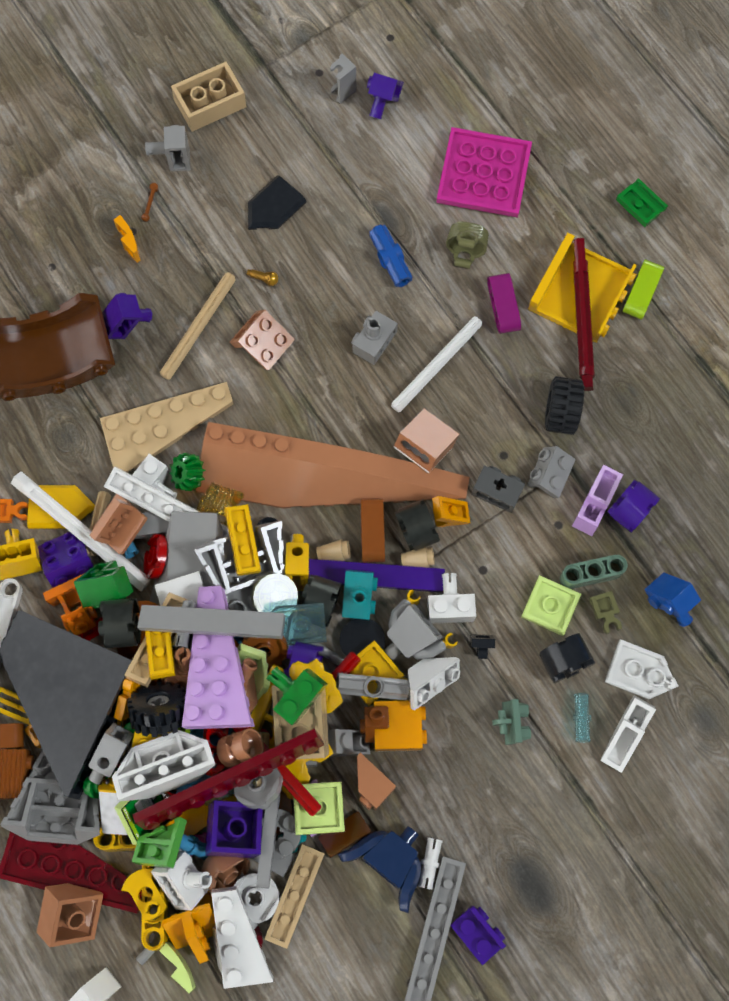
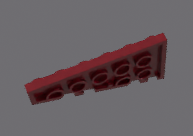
M10 831L0 863V879L45 890L46 886L68 883L102 892V905L137 914L140 911L131 894L127 891H121L128 876L82 845L28 841ZM141 890L140 893H139V897H140V900H141V901H142V890Z

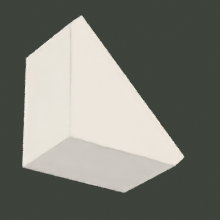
M106 967L83 985L69 1001H107L122 986Z

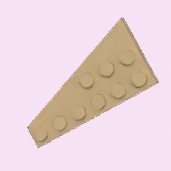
M227 382L100 418L113 468L118 467L127 473L132 469L135 470L148 454L155 457L182 439V436L191 430L197 429L200 424L209 418H214L232 406L233 401Z

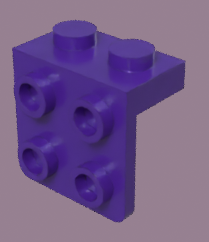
M67 532L38 546L43 571L52 588L86 573L94 566L87 553L85 544L71 532Z

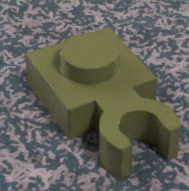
M612 591L589 598L596 620H604L603 631L605 634L610 633L609 624H614L617 631L622 629L621 622L614 616L619 614L620 611Z

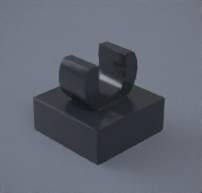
M470 635V645L472 648H477L478 659H487L488 648H495V638L493 635Z

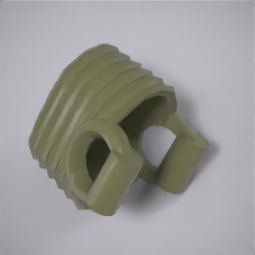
M459 221L452 224L447 236L446 247L454 254V266L470 269L475 258L485 255L489 234L488 230L482 225ZM466 252L470 255V260L458 258V255Z

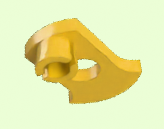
M141 869L132 873L124 882L121 890L131 894L146 921L156 919L168 907L153 881V874L151 873L153 869ZM145 887L151 888L153 892V897L148 902H142L139 897L140 891ZM153 905L158 906L157 912L155 914H151L150 909Z

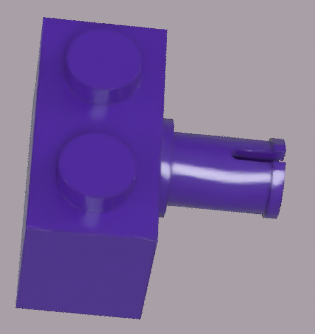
M378 73L370 76L367 83L368 94H372L375 99L369 116L382 119L386 101L398 102L404 82Z
M126 293L116 294L102 312L109 339H125L138 322H150L152 320L151 309H140L136 295Z

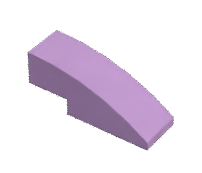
M605 465L602 466L572 527L593 536L623 474Z

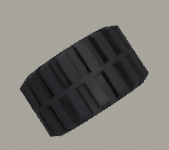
M554 377L550 385L546 405V431L570 435L575 434L579 427L583 409V380Z

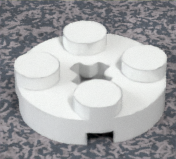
M257 873L245 875L234 884L239 890L251 924L261 923L270 919L277 910L280 897L277 885L272 879L269 889L256 887ZM257 891L260 892L261 903L251 905L249 894H255Z

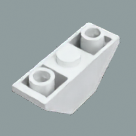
M459 658L422 659L408 669L409 698L412 710L415 711L460 678Z

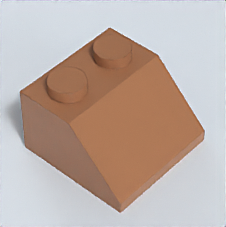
M361 752L358 754V795L361 796L359 802L368 810L373 808L376 811L395 790L396 785Z
M68 883L46 886L37 934L49 947L94 940L103 893Z

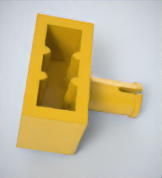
M9 529L4 533L6 544L0 545V581L43 571L39 549L34 538L20 541L18 529H11L12 535H10Z

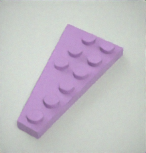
M222 586L199 587L196 608L229 610L225 589ZM193 634L182 720L183 728L255 727L249 711L250 703L245 693V680L238 649L235 647L234 636Z

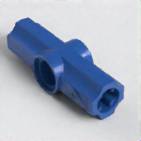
M380 224L369 231V236L377 249V255L382 267L387 269L396 287L406 286L412 281L413 277L404 262L401 247L398 243L394 242L386 225Z

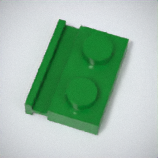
M639 178L616 197V201L644 227L648 226L668 207Z

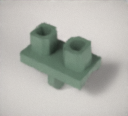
M519 699L502 702V710L498 711L499 719L492 720L493 726H499L500 734H505V745L521 743L523 740L531 739L530 727L521 726L520 718L528 717L529 705L519 703Z

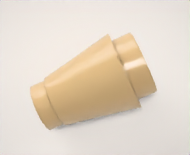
M343 539L322 545L316 549L318 560L345 561L351 558L349 541H343Z
M424 547L417 551L411 550L401 553L402 566L430 568L431 565H435L433 547Z

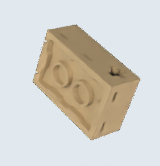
M272 685L273 708L283 697V692L275 685ZM325 688L298 723L294 725L288 723L273 710L275 747L315 728L322 737L324 746L320 747L313 754L303 755L296 759L325 758L329 755Z

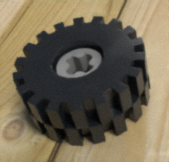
M156 682L157 685L152 686L150 683L147 688H138V693L133 692L131 698L127 700L131 728L135 729L137 734L142 732V736L146 737L149 734H152V737H158V734L168 736V732L174 734L178 732V728L183 729L182 720L186 688L184 686L180 687L178 683L172 685L170 682H166V684Z

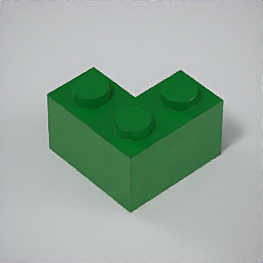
M116 560L98 563L74 581L83 607L93 606V608H100L101 601L126 599L133 592L125 567H118Z

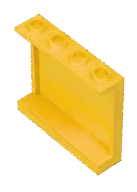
M567 232L536 289L528 310L577 333L573 262L575 261L573 241L575 236ZM585 248V258L588 261L592 337L593 342L597 343L600 336L605 337L610 327L607 325L608 320H614L619 310L616 307L618 301L623 303L628 293L625 288L627 284L632 285L637 275L633 273L637 265L633 264L632 268L628 269Z

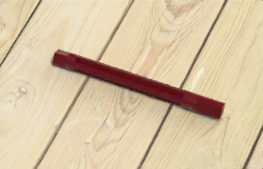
M584 238L574 239L575 261L573 262L579 378L583 380L584 391H593L595 370L588 261L585 258Z

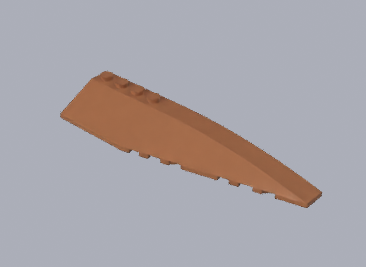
M208 422L200 461L204 462L202 468L206 470L203 472L205 480L201 481V487H197L196 492L283 509L299 506L304 508L319 505H361V499H383V502L402 503L403 501L417 502L422 499L424 501L432 500L434 497L441 496L460 500L466 499L470 477L433 468L428 473L413 462L388 456Z

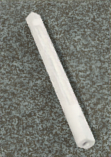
M22 471L13 477L11 484L35 502L106 562L116 560L118 567L124 566L132 585L141 592L148 586L152 579H148L145 573L123 555L118 554L108 544L93 540L89 536L92 530L43 491Z

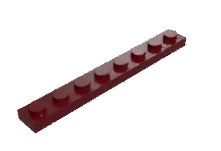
M315 728L133 814L135 824L144 830L155 829L163 821L180 817L183 812L191 808H199L206 801L214 797H222L235 787H243L258 776L269 775L273 772V769L279 766L290 765L298 757L315 753L320 747L324 746L322 737Z

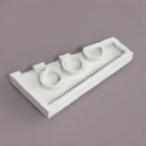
M237 886L212 889L211 895L222 960L224 989L273 982V975L268 968L265 955L260 948L257 935L250 923Z

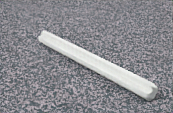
M474 316L392 402L391 406L395 411L401 412L482 326V321L478 317Z

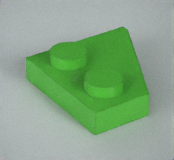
M177 817L174 819L175 823L167 827L161 825L153 832L140 836L131 862L138 865L174 869L187 820Z

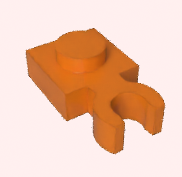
M0 499V523H12L13 517H17L22 521L27 520V515L20 514V510L28 508V504L26 502H19L14 505L12 499Z

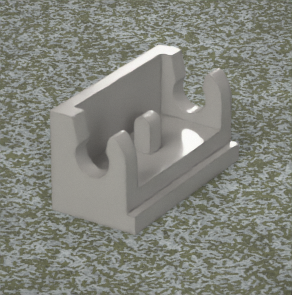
M343 54L330 67L331 72L338 68V74L336 75L337 83L332 86L331 93L333 94L338 90L336 101L339 104L356 92V66Z

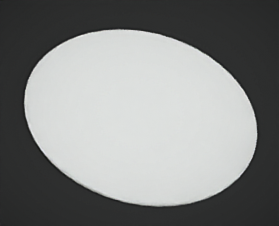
M213 927L215 955L220 973H222L220 947L215 928Z

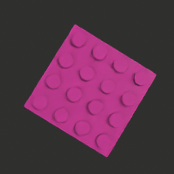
M451 127L436 203L518 218L532 141Z

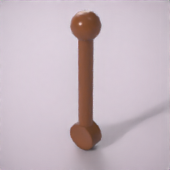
M156 183L150 184V196L145 213L141 217L145 222L150 219L149 211L154 194L158 191Z

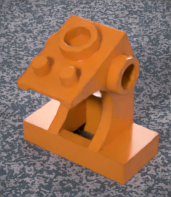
M82 575L43 593L45 601L53 607L61 603L65 614L60 616L63 625L67 631L71 630L75 635L85 633L97 626L95 618L98 615L93 606H80L74 611L71 609L81 603L74 581Z

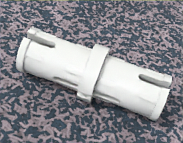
M427 837L425 857L421 860L423 867L418 887L425 888L426 879L428 878L427 889L433 890L436 870L440 867L438 859L443 841L436 839L435 848L433 849L434 838Z

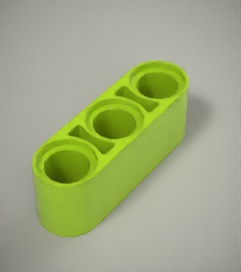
M646 259L644 260L623 308V313L640 320L643 319L665 268L664 266Z

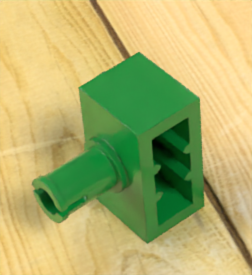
M275 667L271 671L272 674H269L266 678L283 692V697L273 710L291 725L298 723L328 685L309 668L303 670L299 677L293 681L280 671L278 667Z

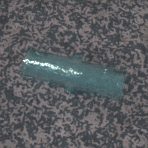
M577 693L574 694L575 715H573L576 732L575 742L588 743L590 742L589 721H592V716L589 715V694Z

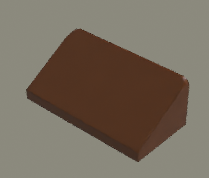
M359 811L344 820L345 832L324 833L318 837L330 858L371 832Z

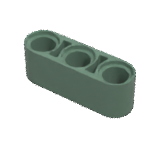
M611 555L566 566L559 579L561 585L569 589L618 579L627 570L628 564L621 555ZM610 563L618 564L620 571H613ZM588 568H595L598 571V576L590 575ZM566 573H574L577 580L570 581L567 579Z

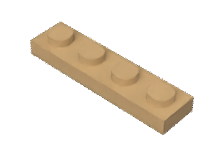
M169 592L162 606L182 607L183 601L187 599ZM171 632V639H172V640H173V638H174V636H175L176 633ZM145 636L124 676L128 680L148 687L151 679Z
M302 844L265 940L288 949L325 853Z

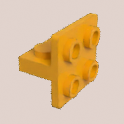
M209 903L197 905L192 911L188 910L180 914H174L162 920V925L175 949L189 945L199 964L209 961L207 950L211 948L208 938L213 936V927L216 931L214 911Z

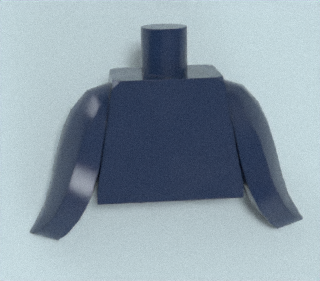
M409 826L406 827L400 836L393 831L390 833L382 830L374 831L348 850L338 853L342 862H351L363 857L362 860L396 889L400 888L398 897L399 909L409 914L410 902L421 875V862L417 857L418 852L411 847L419 836L417 832Z

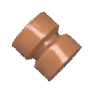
M252 728L224 736L217 743V755L224 766L232 768L263 753L264 744L262 737Z

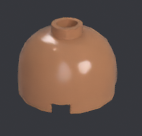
M208 856L203 862L201 872H209V875L212 876V883L208 888V891L211 893L212 889L233 887L238 881L235 879L242 872L246 875L251 865L248 858Z

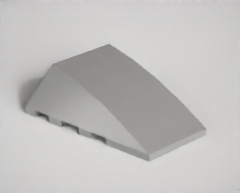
M172 512L166 533V562L161 576L154 581L150 597L151 602L160 605L155 585L197 571L201 572L205 587L215 586L195 554L194 549L224 536L219 513Z
M282 520L253 526L261 567L260 573L237 576L229 535L211 540L194 549L195 554L214 585L222 586L225 589L230 610L256 611L252 605L251 597L253 586L257 580L269 573L284 575Z
M42 749L33 765V771L22 785L23 788L20 794L12 802L11 810L7 817L3 818L0 824L1 827L28 841L75 845L100 835L98 799L90 798L84 791L80 799L64 796Z

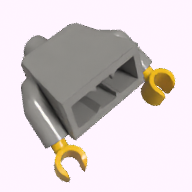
M414 590L408 592L407 598L403 599L392 610L387 636L392 640V643L385 649V652L393 660L401 653L406 658L414 657L417 660L433 658L445 651L446 648L451 649L458 643V641L454 644L448 642V638L453 633H449L443 638L416 606L419 604L421 596L415 600L411 599L410 596L413 595Z

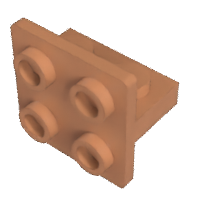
M116 494L93 527L89 536L95 541L108 544L118 554L123 555L147 521V517L127 499Z

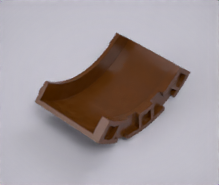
M78 293L70 300L59 305V310L52 313L46 310L29 315L30 319L17 321L16 317L0 318V399L12 401L16 398L33 397L49 393L60 394L68 388L107 374L108 370L115 366L97 295Z

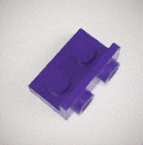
M471 905L450 926L480 964L484 965L500 949L503 950L506 947L502 942L505 937L496 926L493 929L486 922L489 917L480 906L476 909Z

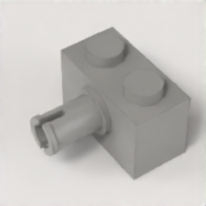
M172 125L164 127L163 142H145L147 156L165 154L170 172L191 170L190 147L185 126Z
M375 311L372 317L369 315L366 318L361 333L357 332L351 342L353 344V353L373 365L376 364L396 335L398 328L397 322L378 311Z

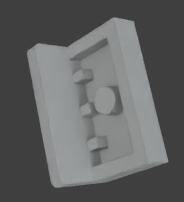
M558 446L544 447L538 455V461L530 473L527 485L531 488L538 487L551 497L559 498L576 459Z

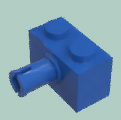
M663 572L644 589L649 597L647 600L652 607L662 609L669 615L673 614L678 624L682 627L691 624L693 618L690 616L689 611L701 599L690 582Z

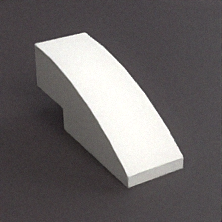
M635 695L633 696L601 757L602 762L622 773L656 711L653 705Z

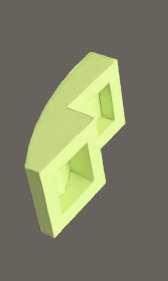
M167 942L159 951L177 967L171 977L188 993H191L196 987L192 973L179 951L170 942Z

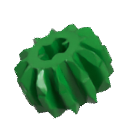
M182 453L177 457H173V463L170 464L171 472L169 473L172 475L171 483L175 484L176 489L192 491L197 487H201V481L205 480L203 472L206 470L202 468L204 462L199 460V456L189 453Z

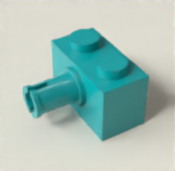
M346 570L342 617L370 620V614H375L376 601L371 600L372 591H377L378 578L373 577L374 572Z

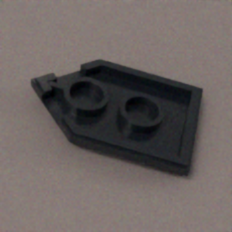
M277 175L248 202V230H257V228L279 229L307 200L293 186Z

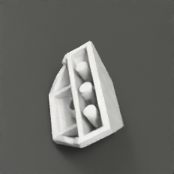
M178 730L174 734L169 733L168 736H161L132 747L118 770L113 774L112 779L119 801L150 799L197 781L216 764L208 740Z

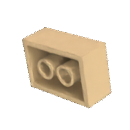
M227 62L171 86L174 101L192 132L247 107L245 93Z

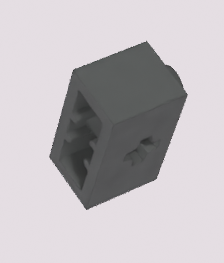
M484 465L471 495L512 513L525 483H522L521 479L516 476H507L501 473V470L494 466L487 467ZM498 484L502 486L500 490L496 489Z

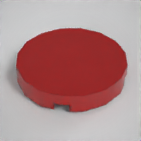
M155 533L147 543L151 547L149 551L146 550L143 562L146 577L157 580L161 576L167 557L166 537Z

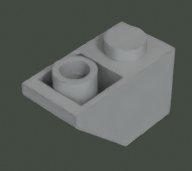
M328 730V742L334 753L329 757L356 756L360 752L363 755L370 754V743H365V733L360 734V730Z

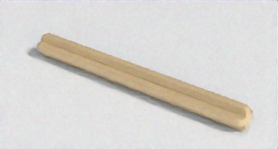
M229 272L224 274L161 369L160 374L163 378L167 380L172 378L236 280L234 275Z

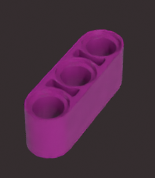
M510 273L488 276V291L498 333L520 331L521 319Z

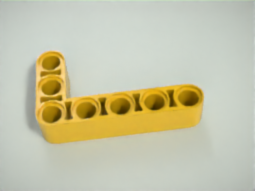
M100 828V835L93 838L95 846L104 852L135 851L136 845L126 844L125 838L127 835L111 834L112 840L110 844L103 846L101 839L106 833H102V828ZM142 865V869H148L147 866ZM145 887L142 889V902L150 901L153 894L150 893L149 887ZM160 887L159 892L168 906V897ZM168 907L156 920L146 921L142 916L141 940L143 946L148 950L159 951L167 943L168 934L162 925V920L168 918ZM153 932H158L161 939L159 944L153 947L149 943V937Z

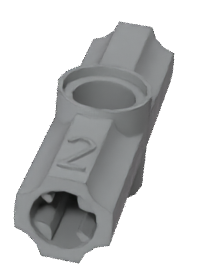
M338 673L336 688L340 691V694L407 700L409 680ZM371 680L377 683V690L373 693H370L367 689V685Z

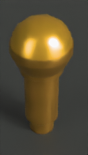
M254 269L247 270L248 276L262 280L268 286H274L278 283V275L273 271L265 273Z

